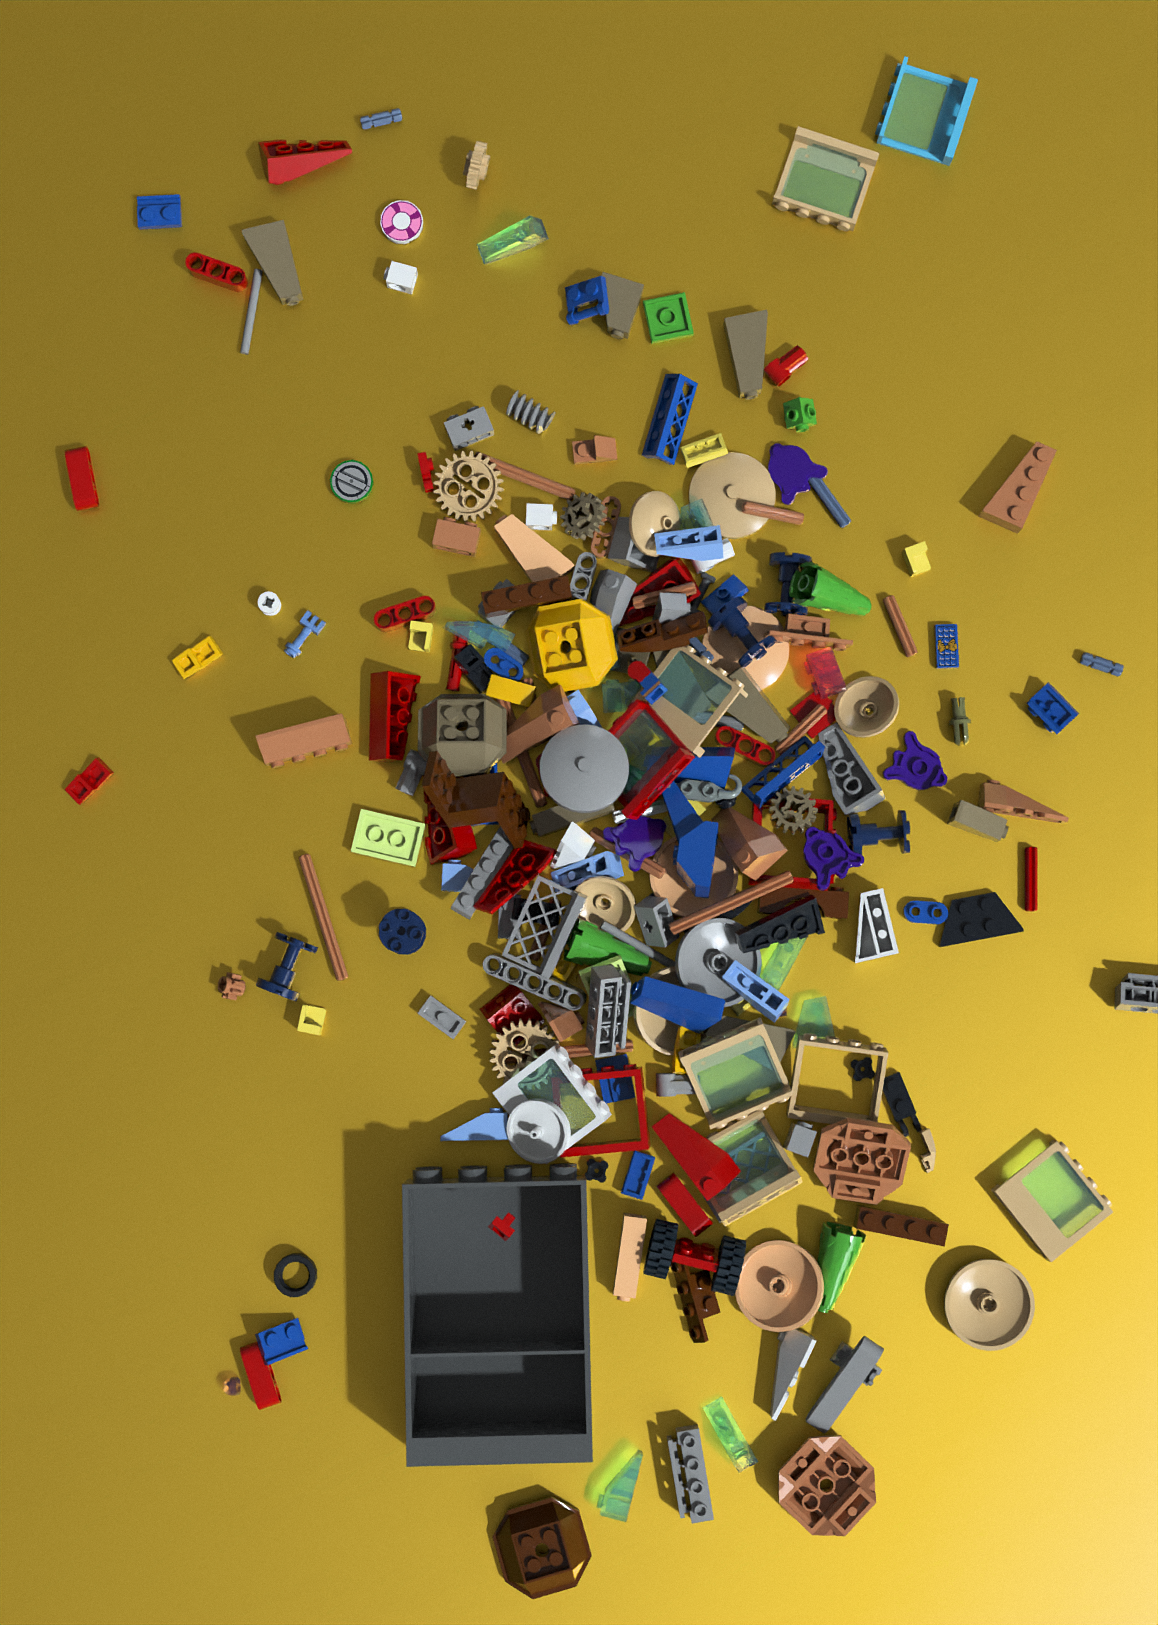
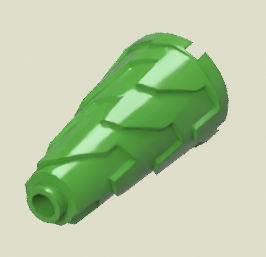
M805 562L800 566L804 569L801 572L796 570L792 577L789 594L790 597L794 598L792 601L795 604L861 617L868 614L871 610V601L868 597L816 563Z
M580 918L576 921L566 943L570 950L564 949L563 960L582 966L584 964L592 966L620 955L627 973L642 976L644 973L648 974L652 961H649V956L636 950L635 947L614 938L613 935L598 929V926Z
M823 1222L817 1263L823 1275L824 1294L818 1311L828 1313L829 1310L834 1309L836 1301L845 1283L848 1281L853 1266L865 1243L866 1234L860 1230H857L856 1235H854L850 1226L835 1222Z

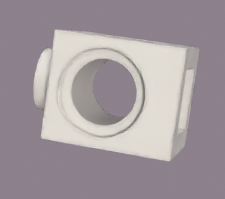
M392 261L390 268L386 267L384 273L387 288L413 294L418 276L417 268Z
M527 503L526 526L531 530L552 531V524H557V511H553V505Z

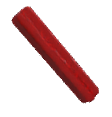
M1026 847L1025 911L1035 912L1038 909L1037 847Z

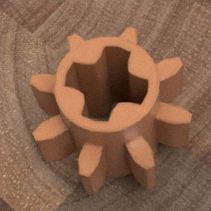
M227 972L226 977L222 976L219 979L218 991L222 993V998L237 1000V996L243 995L246 985L245 981L241 980L242 975Z

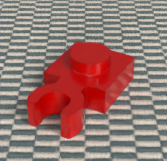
M426 452L417 453L425 492H433L434 488L430 471L434 470L432 457L427 458Z

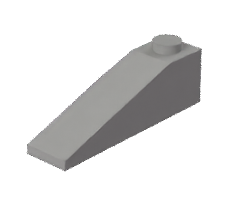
M606 569L600 570L591 590L590 603L610 616L613 635H615L637 583L624 574Z
M837 722L818 733L820 742L825 746L823 756L833 797L845 815L867 811L886 799L883 790Z

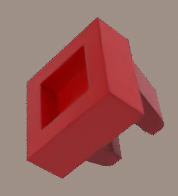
M509 1212L502 1220L496 1216L488 1228L504 1241H507L515 1231L510 1227L515 1217Z

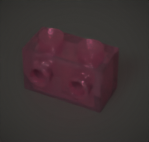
M831 646L806 655L804 667L807 675L811 674L814 682L811 683L815 695L819 694L820 699H824L846 691V685Z

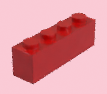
M392 671L371 673L369 761H403L408 739L406 730L408 723L412 720L413 714L410 713L412 702L416 701L417 693H415L416 684L420 683L421 676Z

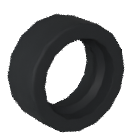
M292 1253L285 1256L276 1265L274 1270V1282L277 1289L289 1297H300L307 1294L314 1287L317 1280L315 1263L308 1256L301 1253ZM300 1262L307 1267L309 1278L303 1287L291 1288L285 1284L283 1270L289 1263Z

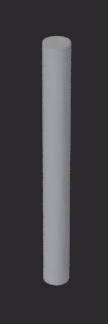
M254 269L240 349V353L245 355L249 354L263 272L260 269Z
M603 921L600 928L635 947L638 951L664 966H675V961L610 923Z

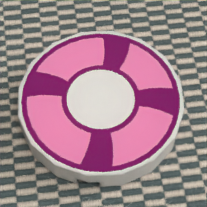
M399 200L385 207L381 214L380 225L388 240L396 244H407L419 237L423 229V218L421 211L415 204Z

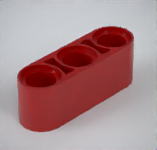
M195 252L189 254L186 258L185 263L189 273L197 279L234 292H242L248 286L245 272L237 266ZM195 262H201V263H202L199 268H197V269H193V268H192V265H193ZM215 269L222 270L218 276H213L212 272ZM241 276L242 280L239 283H233V278Z
M83 446L65 450L66 464L76 510L81 511L99 507L88 447Z
M421 596L377 611L374 615V623L379 631L390 632L410 625L411 621L420 622L433 617L436 612V605L431 597ZM427 602L432 605L428 612L420 610V606L423 603ZM404 609L411 611V615L407 619L399 617L400 612ZM383 616L390 618V622L386 626L379 624V619Z
M722 726L715 734V742L719 747L735 748V755L760 767L769 766L775 759L773 748L732 727ZM721 732H728L731 740L729 742H722L719 734ZM742 741L748 742L751 747L750 751H741L739 743ZM767 751L770 754V760L767 762L761 761L759 752Z
M674 1172L656 1185L695 1237L713 1225L712 1221Z
M258 1342L240 1347L243 1364L258 1409L261 1410L281 1403V1395L271 1364H264L265 1360L261 1354Z

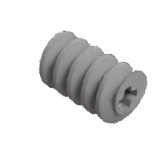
M517 390L508 404L507 416L514 414V420L518 421L522 418V425H526L529 422V429L532 430L537 426L536 433H542L548 428L556 412L554 411L548 415V407L541 411L540 402L534 407V399L531 398L526 402V394L519 398V390Z

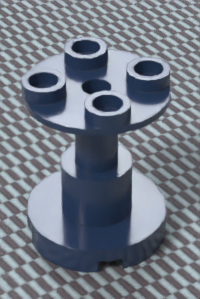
M776 552L770 554L769 565L779 568L778 583L782 584L780 602L765 603L764 612H781V616L784 617L787 614L794 613L797 615L808 614V607L793 603L792 600L794 598L790 597L789 588L796 570L801 572L804 568L800 566L805 562H812V557L799 553L785 555V552Z
M738 596L724 605L725 608L721 612L719 610L716 611L708 620V624L713 631L724 627L732 638L736 636L748 650L738 661L739 665L745 668L753 661V658L759 660L766 655L767 651L765 649L773 646L777 640L773 635L759 642L747 628L750 625L749 622L742 615V612L747 607V602L741 596Z
M905 810L898 811L897 826L877 827L876 823L860 824L858 814H848L847 837L850 841L848 846L851 851L862 855V846L878 845L880 840L898 839L901 853H910V842L906 839V834H910V823L906 821Z
M394 909L388 912L380 922L379 937L387 949L397 954L410 955L417 952L423 946L426 939V926L424 921L414 912L408 909Z
M276 932L274 938L289 943L281 965H275L270 980L258 978L256 986L297 1002L300 993L290 989L296 972L293 971L301 949L316 954L318 947L308 943L305 944V942L292 937L288 941L289 936Z

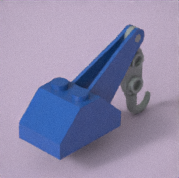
M728 775L736 783L735 789L731 791L724 790L711 782L685 779L680 783L673 781L662 792V797L679 846H674L673 865H677V874L695 897L709 899L718 839V822H703L688 800L710 803L721 799L737 797L741 793L742 782L736 775Z

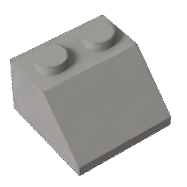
M618 517L608 559L623 566L652 573L657 567L659 557H650L643 554L632 541L629 531V517Z

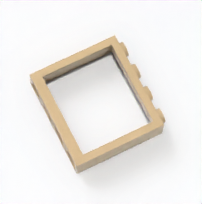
M804 1033V1036L798 1035L790 1085L793 1095L788 1099L787 1118L834 1124L846 1118L878 1122L888 1059L887 1048L883 1047V1044L875 1042L865 1045L861 1044V1041L854 1039L844 1042L839 1041V1038L833 1036H826V1039L817 1038V1035L811 1033ZM804 1045L878 1055L869 1115L795 1105Z

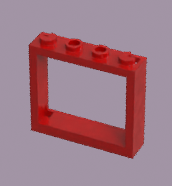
M809 798V800H816L813 807L818 808L817 813H824L823 831L832 834L836 833V829H833V821L837 819V808H833L834 800ZM771 799L760 809L752 802V821L762 826V810L772 807L770 805ZM784 801L780 803L779 810H781V807H784ZM835 874L831 875L830 884H834ZM761 875L757 880L749 877L748 885H756L774 877V875ZM793 877L794 881L783 886L785 888L819 890L814 878Z
M624 1064L623 1068L615 1069L614 1065L601 1067L600 1071H592V1068H581L582 1075L586 1081L634 1076L641 1138L573 1144L560 1155V1158L648 1150L651 1145L642 1067H637L636 1064ZM557 1071V1075L552 1077L554 1104L563 1111L560 1083H568L570 1081L563 1071Z

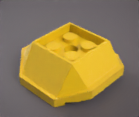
M583 598L538 607L525 631L533 675L549 689L561 685L564 692L598 686L618 660L610 616ZM565 641H568L571 645L569 652L564 649Z

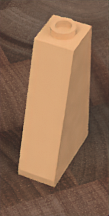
M513 514L508 517L504 515L495 522V532L530 582L566 576L574 570V564Z
M623 1213L613 1295L617 1296V1300L630 1301L631 1298H636L647 1223L645 1215Z

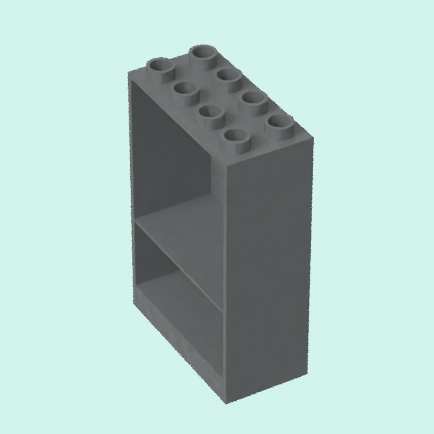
M575 1163L550 1164V1176H532V1165L530 1164L505 1165L504 1177H487V1166L485 1165L460 1166L458 1178H443L442 1167L440 1166L416 1167V1170H413V1179H407L402 1184L406 1467L593 1462L586 1175H577V1164ZM509 1212L515 1217V1220L510 1225L515 1231L507 1241H504L488 1226L496 1216L502 1220Z

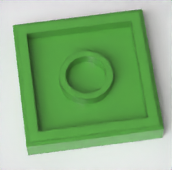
M685 292L643 301L651 344L694 335Z

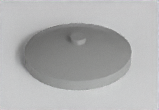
M575 725L561 730L547 743L541 756L540 777L546 793L556 804L572 812L592 813L610 806L621 795L628 780L629 762L624 747L613 734L594 725Z
M709 919L691 927L682 937L675 957L677 978L680 985L684 988L724 999V1007L735 1005L744 1000V998L726 983L722 976L736 960L760 977L762 966L760 949L742 953L738 946L735 931L744 928V926L730 919Z

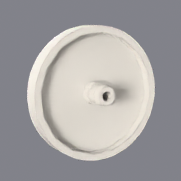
M533 1098L522 1102L511 1112L507 1121V1137L511 1147L520 1157L529 1162L538 1164L551 1162L558 1158L569 1144L571 1129L565 1113L556 1104L546 1099Z

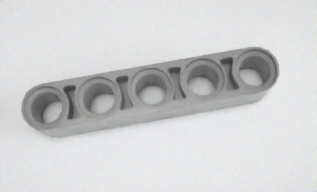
M590 552L582 553L577 559L570 583L572 600L582 598L586 601L588 600L597 567L596 557ZM589 559L593 562V565L587 569L581 566V562ZM578 580H584L587 586L584 589H578L575 583ZM565 641L569 644V649L567 650V652H569L571 650V645L568 641Z
M493 953L483 961V969L489 975L569 1010H578L586 1003V993L582 989L553 976L549 979L545 978L540 973L510 960L500 953ZM491 958L498 960V969L491 968ZM511 967L519 970L518 978H513L510 975ZM531 976H536L539 979V987L531 985ZM551 985L559 987V996L551 994ZM577 994L581 1000L580 1004H573L570 1001V995Z
M863 1336L811 1408L805 1422L825 1434L878 1362L884 1348Z

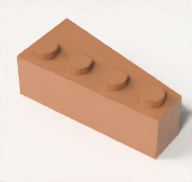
M1036 442L978 517L1018 534L1025 524L1057 450Z

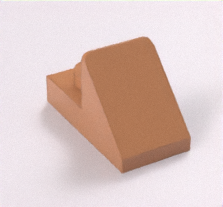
M595 435L592 440L572 442L574 465L617 460L615 438Z

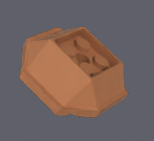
M846 1118L821 1128L814 1161V1172L827 1188L832 1198L877 1205L885 1196L903 1184L911 1143L894 1125Z
M841 1435L809 1437L778 1470V1502L811 1535L846 1536L876 1504L874 1467ZM823 1479L831 1480V1486L828 1489L820 1488V1482Z

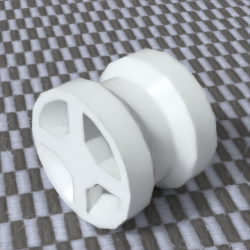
M268 591L259 596L258 607L265 615L273 616L279 613L281 601L275 593Z

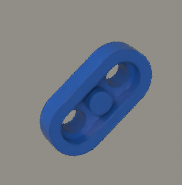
M491 648L486 651L484 663L491 671L500 677L519 682L522 679L524 671L518 661L499 648ZM497 656L499 662L492 663L491 658ZM515 669L517 671V674L515 676H510L509 670Z
M911 901L904 906L903 915L911 923L937 925L947 919L948 910L940 902ZM914 907L919 910L917 916H914L911 912ZM935 909L940 910V917L934 916L933 912Z

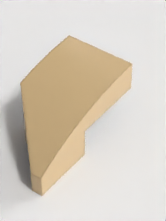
M925 1128L919 1131V1134L927 1152L919 1155L926 1173L934 1169L936 1149L930 1129Z

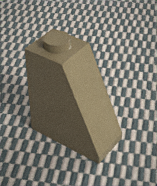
M603 272L602 276L606 278L609 313L605 315L607 333H610L616 339H628L643 294L644 284Z
M960 800L953 805L947 825L994 842L1000 841L1001 838L1004 839L1009 826H1006L1007 819L964 800Z

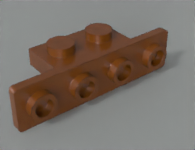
M671 1259L670 1267L677 1283L676 1288L680 1295L683 1313L689 1326V1335L693 1343H705L708 1341V1336L703 1319L721 1313L714 1291H711L712 1280L710 1273L707 1270H700L690 1274L687 1265L672 1262Z

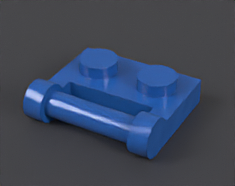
M598 276L565 287L568 308L566 319L569 325L577 324L580 320L592 316H603L609 313L605 277ZM598 302L597 306L578 312L579 307Z

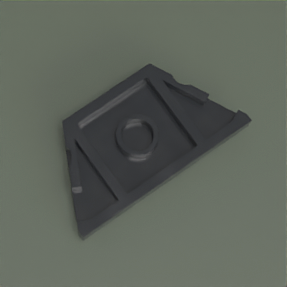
M996 892L950 901L948 917L944 923L939 947L1024 932V929Z

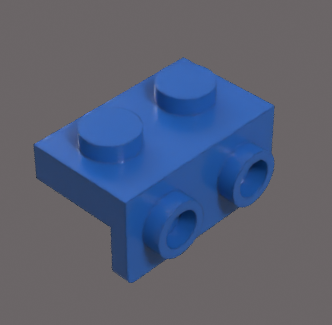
M1049 682L1027 702L1029 705L1028 710L1035 717L1039 716L1044 721L1043 725L1051 733H1060L1079 714Z

